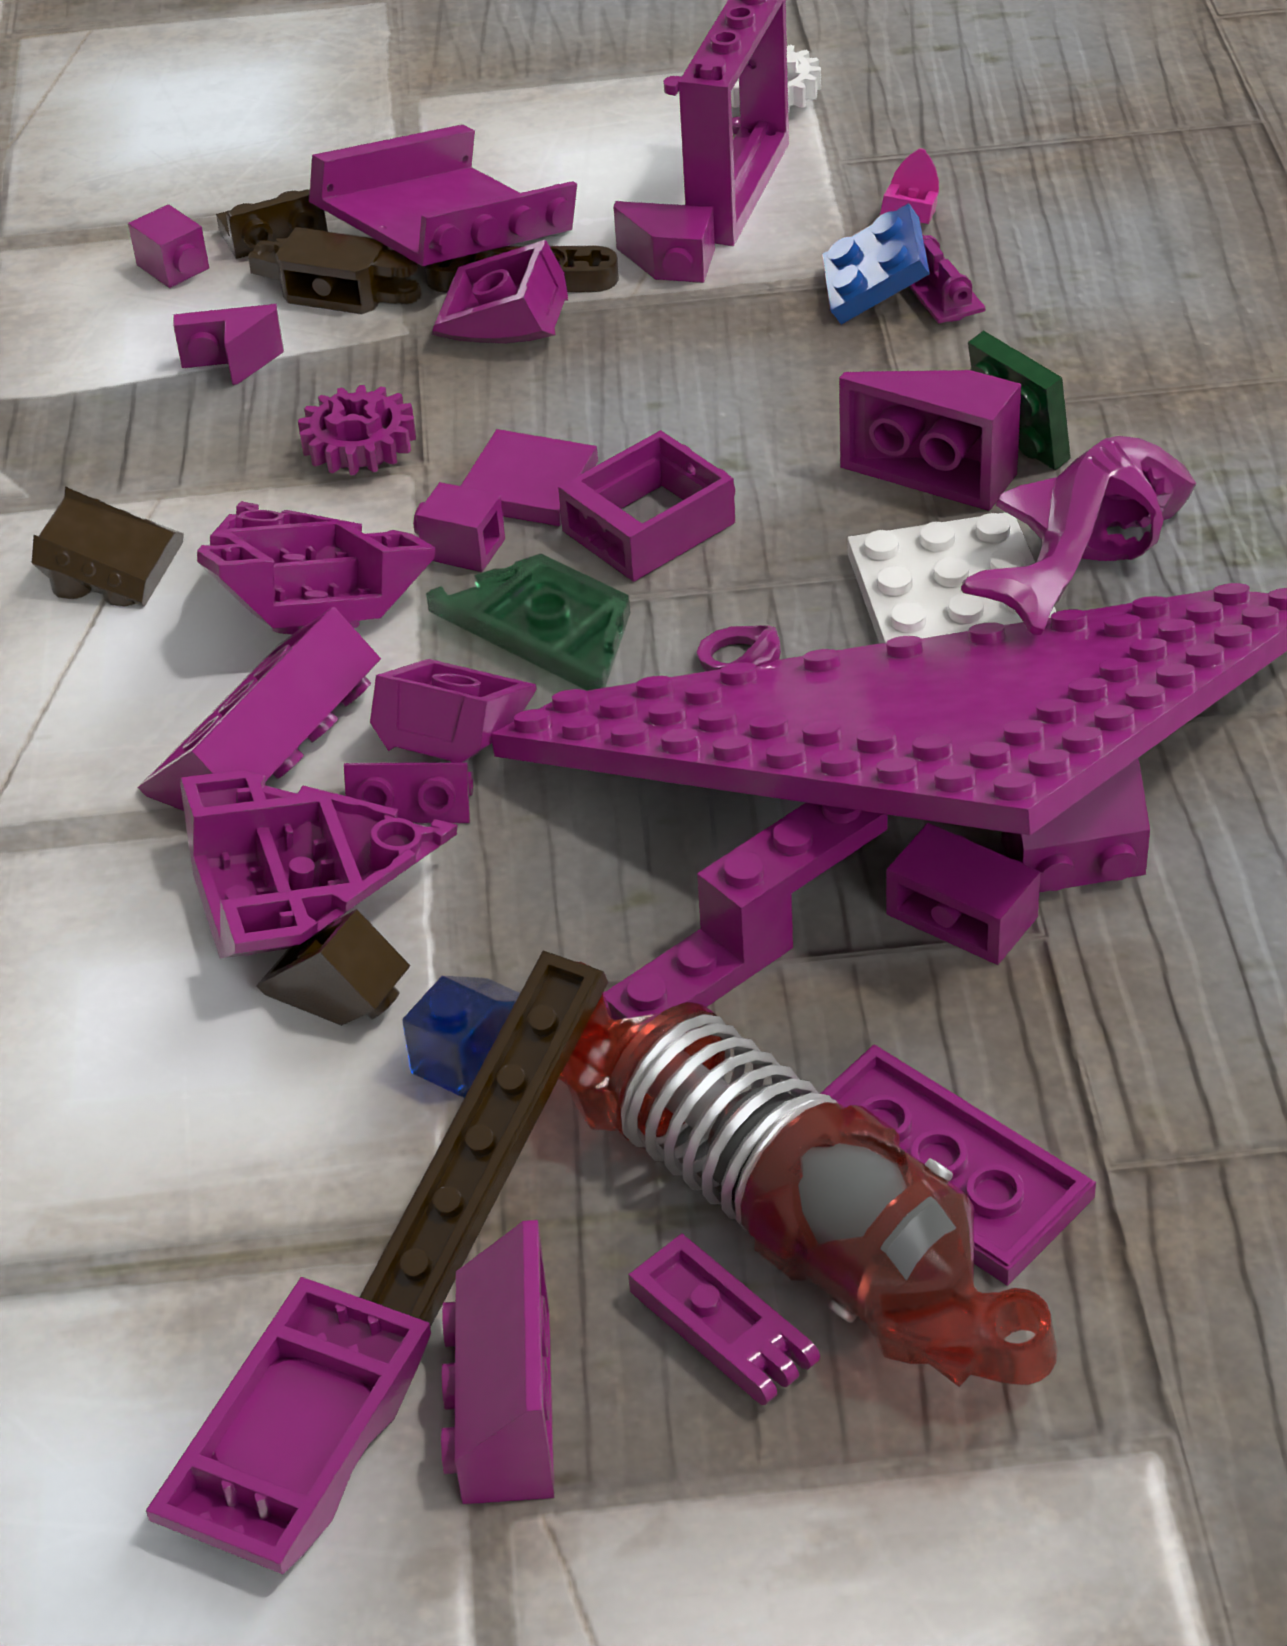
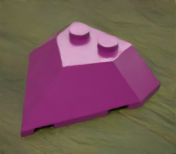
M240 501L236 506V514H229L210 535V545H201L197 550V562L249 612L272 627V631L280 634H294L333 606L353 628L359 627L360 620L381 619L435 559V547L411 533L390 530L387 532L364 534L362 532V524L291 510H284L281 513L271 510H259V504Z
M245 770L181 777V793L193 876L220 959L284 950L302 944L457 835L458 825L437 819H434L429 827L414 824L409 820L398 818V809L302 785L298 793L265 785V775Z

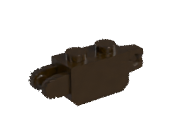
M295 227L288 238H279L276 241H259L255 245V249L248 255L251 274L279 280L283 297L288 304L364 314L375 310L380 302L407 305L421 299L419 282L404 278L414 275L417 272L418 264L395 250H389L388 246L374 238Z

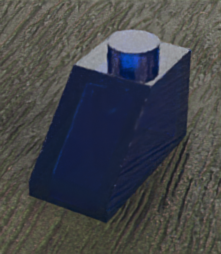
M441 976L402 1019L411 1073L465 1098L520 993L488 978Z

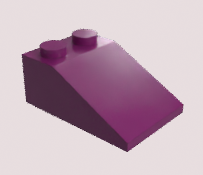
M972 370L844 372L839 377L840 468L990 511L1000 495L1004 493L1017 475L1021 384Z

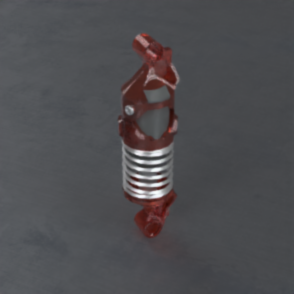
M603 992L559 1077L568 1086L576 1107L591 1130L617 1131L636 1147H646L647 1153L654 1161H664V1165L673 1175H683V1180L692 1190H702L703 1196L710 1204H721L722 1210L729 1219H736L741 1227L755 1238L754 1250L760 1257L791 1281H804L806 1279L811 1281L833 1298L829 1303V1308L842 1319L852 1323L857 1317L868 1325L885 1358L908 1364H930L958 1387L970 1375L1001 1383L1030 1385L1040 1382L1051 1373L1056 1365L1058 1350L1048 1304L1042 1297L1028 1289L1012 1288L1001 1292L982 1293L978 1292L974 1287V1205L967 1194L949 1182L953 1177L951 1171L931 1158L924 1164L901 1148L900 1136L897 1131L865 1107L857 1105L845 1107L837 1103L836 1100H832L829 1095L819 1094L810 1081L800 1080L790 1067L779 1065L771 1053L761 1052L751 1039L742 1038L733 1026L726 1025L721 1017H718L703 1004L684 1002L657 1014L614 1020ZM730 1049H734V1057L730 1058ZM753 1063V1071L744 1074L745 1064ZM733 1069L731 1081L728 1084L723 1078L725 1074ZM771 1077L772 1085H763L764 1078ZM751 1085L750 1090L740 1093L746 1087ZM690 1125L693 1129L688 1141L674 1148L678 1135ZM707 1140L706 1155L694 1161L698 1147ZM664 1143V1149H662L659 1145ZM681 1157H683V1164H681L678 1160ZM701 1170H702V1178H700V1177L696 1174L697 1172H699V1171H701ZM722 1185L721 1192H718L715 1187ZM1021 1330L1031 1331L1036 1334L1030 1340L1022 1343H1009L1004 1340L1011 1333Z

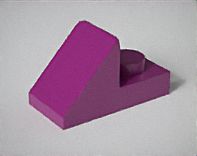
M276 304L180 313L173 316V327L182 369L228 364L232 385H236L284 352Z

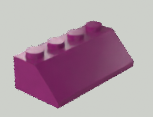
M334 606L278 644L137 788L146 797L184 811L181 777L245 770L265 775V782L271 775L279 779L291 770L304 756L298 749L301 743L306 738L314 742L338 720L332 712L340 702L345 707L348 706L371 685L366 675L381 658Z

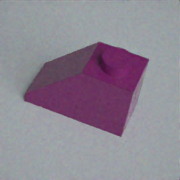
M615 201L613 210L616 249L655 280L705 282L715 251L713 207Z

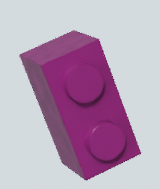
M927 823L886 869V915L999 965L1038 918L1041 872L1026 866L1018 860L1010 859L973 843L963 836L953 834Z

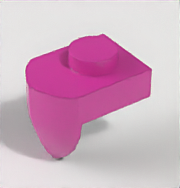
M919 148L911 153L897 168L883 196L880 215L889 211H896L909 203L918 215L920 225L921 223H930L936 210L939 178L936 167L925 149Z

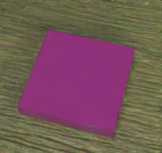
M496 429L462 482L461 487L501 495L504 517L561 526L558 487L596 466L598 462L597 446Z

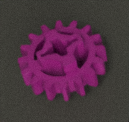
M359 385L354 393H348L343 387L337 388V394L331 397L325 395L318 396L319 407L306 406L304 408L305 418L298 419L303 455L311 456L312 465L315 467L327 462L329 473H335L340 468L348 467L349 474L356 475L359 467L365 466L371 472H377L378 465L383 462L392 465L398 463L396 452L409 453L411 451L410 441H414L417 438L411 403L403 404V396L400 393L387 397L386 387L382 386L375 391L367 392L365 385Z

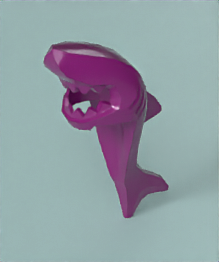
M1126 436L1104 438L1075 459L1058 477L1020 485L1000 495L996 506L1026 523L1042 539V549L1037 562L1027 567L982 570L963 580L961 592L1006 604L1015 610L1030 633L1041 635L1053 607L1059 602L1064 590L1072 580L1081 558L1097 561H1119L1126 559L1131 561L1142 556L1158 543L1163 521L1172 518L1181 510L1190 498L1197 483L1185 465L1153 443L1140 438ZM1151 524L1150 532L1146 531L1139 541L1135 536L1126 540L1122 534L1108 535L1107 532L1108 527L1120 526L1125 530L1130 527L1144 528Z

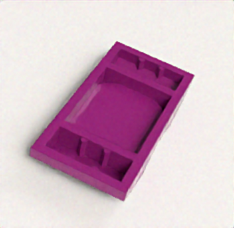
M301 1276L147 1507L146 1514L148 1520L283 1575L306 1553L333 1521L356 1464L369 1443L394 1421L431 1336L430 1323Z

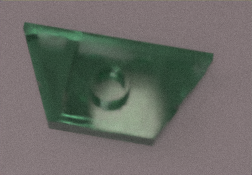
M541 553L516 561L507 568H495L474 575L475 587L447 595L443 587L440 586L426 593L429 612L586 691L606 687L630 616L628 594Z

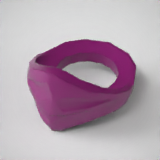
M769 625L731 626L716 630L701 640L697 650V657L705 671L718 670L725 665L739 662H748L759 666L780 660L781 654L777 630ZM737 643L751 645L741 657L731 663H722L713 658L714 653L724 646Z

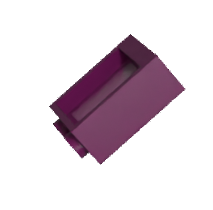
M661 430L558 487L562 531L633 582L735 523L734 496L736 491L734 478ZM661 486L683 500L644 523H640L622 510V508Z

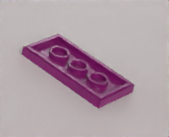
M875 1044L820 1093L829 1095L832 1100L837 1101L844 1111V1124L919 1179L922 1180L929 1168L925 1163L930 1158L953 1173L951 1180L943 1179L936 1190L947 1198L953 1207L952 1223L957 1228L947 1238L945 1245L1007 1286L1095 1198L1096 1182Z

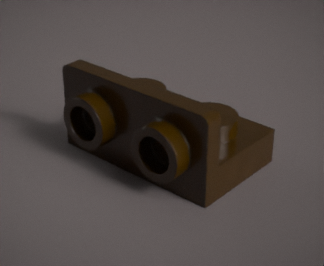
M306 189L303 191H287L281 193L277 198L255 204H239L229 211L216 214L221 235L235 258L239 259L248 256L255 249V245L259 241H276L279 238H288L295 227L328 232L325 211L309 202L310 190Z

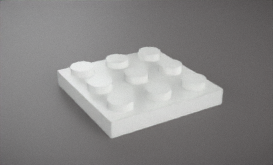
M989 513L979 517L947 522H931L926 525L888 531L877 530L868 534L847 537L848 557L879 643H886L889 639L899 636L927 638L969 631L971 626L980 623L994 622L1008 625L1023 622L1015 610L1002 602L961 592L963 580L982 570L1027 567L1035 563L1017 519L1008 513ZM1053 607L1051 614L1056 612L1055 607Z

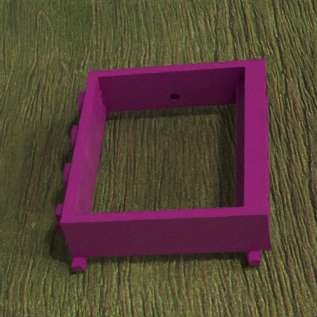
M728 0L683 75L669 76L663 81L666 94L676 96L679 92L685 205L713 207L715 244L735 245L789 145L786 0ZM739 78L740 116L732 118L731 90Z

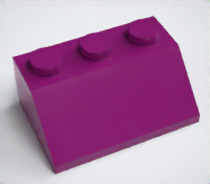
M527 1220L519 1223L456 1271V1302H443L442 1305L445 1347H455V1363L442 1364L444 1409H455V1427H444L441 1430L442 1465L444 1475L457 1474L462 1504L555 1498L550 1306L538 1220Z

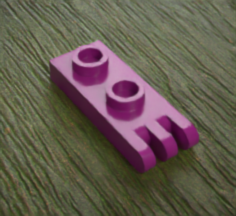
M682 1233L628 1274L630 1293L761 1405H766L777 1396V1389L767 1375L782 1387H788L799 1378L798 1369L791 1359L801 1368L808 1370L821 1358L817 1347L811 1340Z

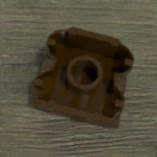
M65 487V496L39 536L33 535L31 563L49 578L53 594L59 598L77 599L93 591L103 594L104 600L110 605L129 606L138 604L146 606L183 544L184 533L157 524L149 519L135 516L130 512L108 505L99 499Z

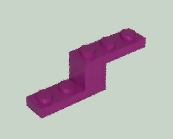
M804 803L698 872L700 929L604 992L601 996L602 1013L630 1037L645 1028H653L661 1035H664L675 1025L689 1020L793 949L792 893L888 829V814Z

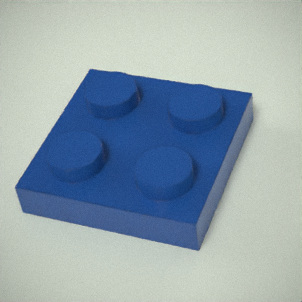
M909 203L896 211L882 214L869 227L851 237L839 239L829 250L822 253L830 311L840 324L847 322L930 274L920 220Z

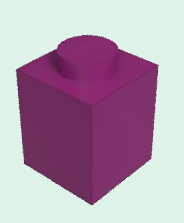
M170 204L128 223L136 265L168 288L210 269L202 226Z
M439 482L428 499L419 504L413 520L415 534L435 547V559L433 562L483 572L505 540L501 495Z

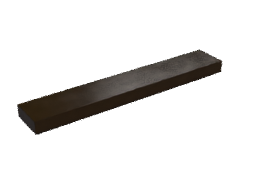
M544 950L542 951L360 1298L429 1322L431 1328L456 1279V1271L463 1266L608 984L604 971Z

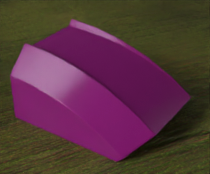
M543 240L458 267L431 335L458 341L505 344L555 336V326L564 301L569 299L564 272L547 241Z
M425 659L376 675L370 724L388 751L397 747L449 760L451 763H464L492 744L491 733L514 722V716L526 708L537 687L533 683L432 659Z

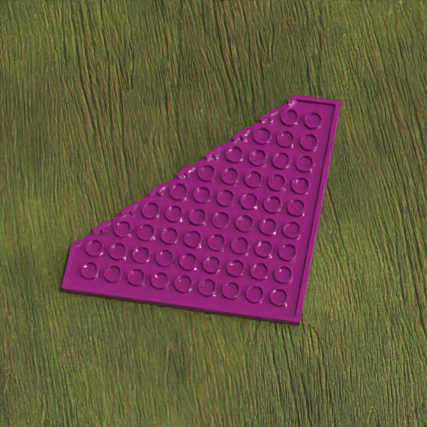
M1229 583L1219 585L1213 590L1171 597L1148 596L1138 598L1132 603L1084 611L1078 609L1057 611L1051 614V618L1048 619L1041 635L1030 633L1024 622L1008 625L988 622L973 625L969 628V631L927 638L899 636L889 639L886 643L842 650H813L803 656L780 659L759 666L753 663L739 662L725 665L718 670L674 677L651 676L643 678L636 683L588 691L581 689L564 690L554 694L552 702L539 709L517 713L514 716V722L491 733L494 757L1032 835L1287 651V588L1276 589L1269 593L1250 592V587L1246 584Z

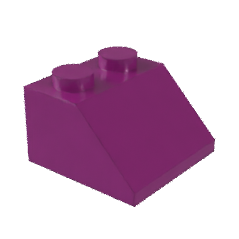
M1139 758L1032 835L1002 831L1001 843L1006 856L1041 872L1039 893L1146 875L1150 824Z

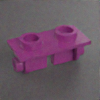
M923 235L930 274L908 287L936 322L940 324L959 321L966 316L985 312L986 307L972 291L970 279L966 275L960 274L949 259L944 257V253L940 250V244L935 237Z
M344 763L345 796L398 809V818L406 819L413 823H432L434 819L449 823H470L469 796L473 795L474 782L473 772H468V763Z

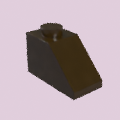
M356 909L333 921L302 944L288 948L256 987L268 997L342 1026L365 1014L370 1019H374L387 1010L400 994V991L395 987L396 983L411 965Z

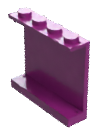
M461 124L313 154L309 202L421 266L572 230L578 184L571 181L522 193L510 188L472 167L475 130Z

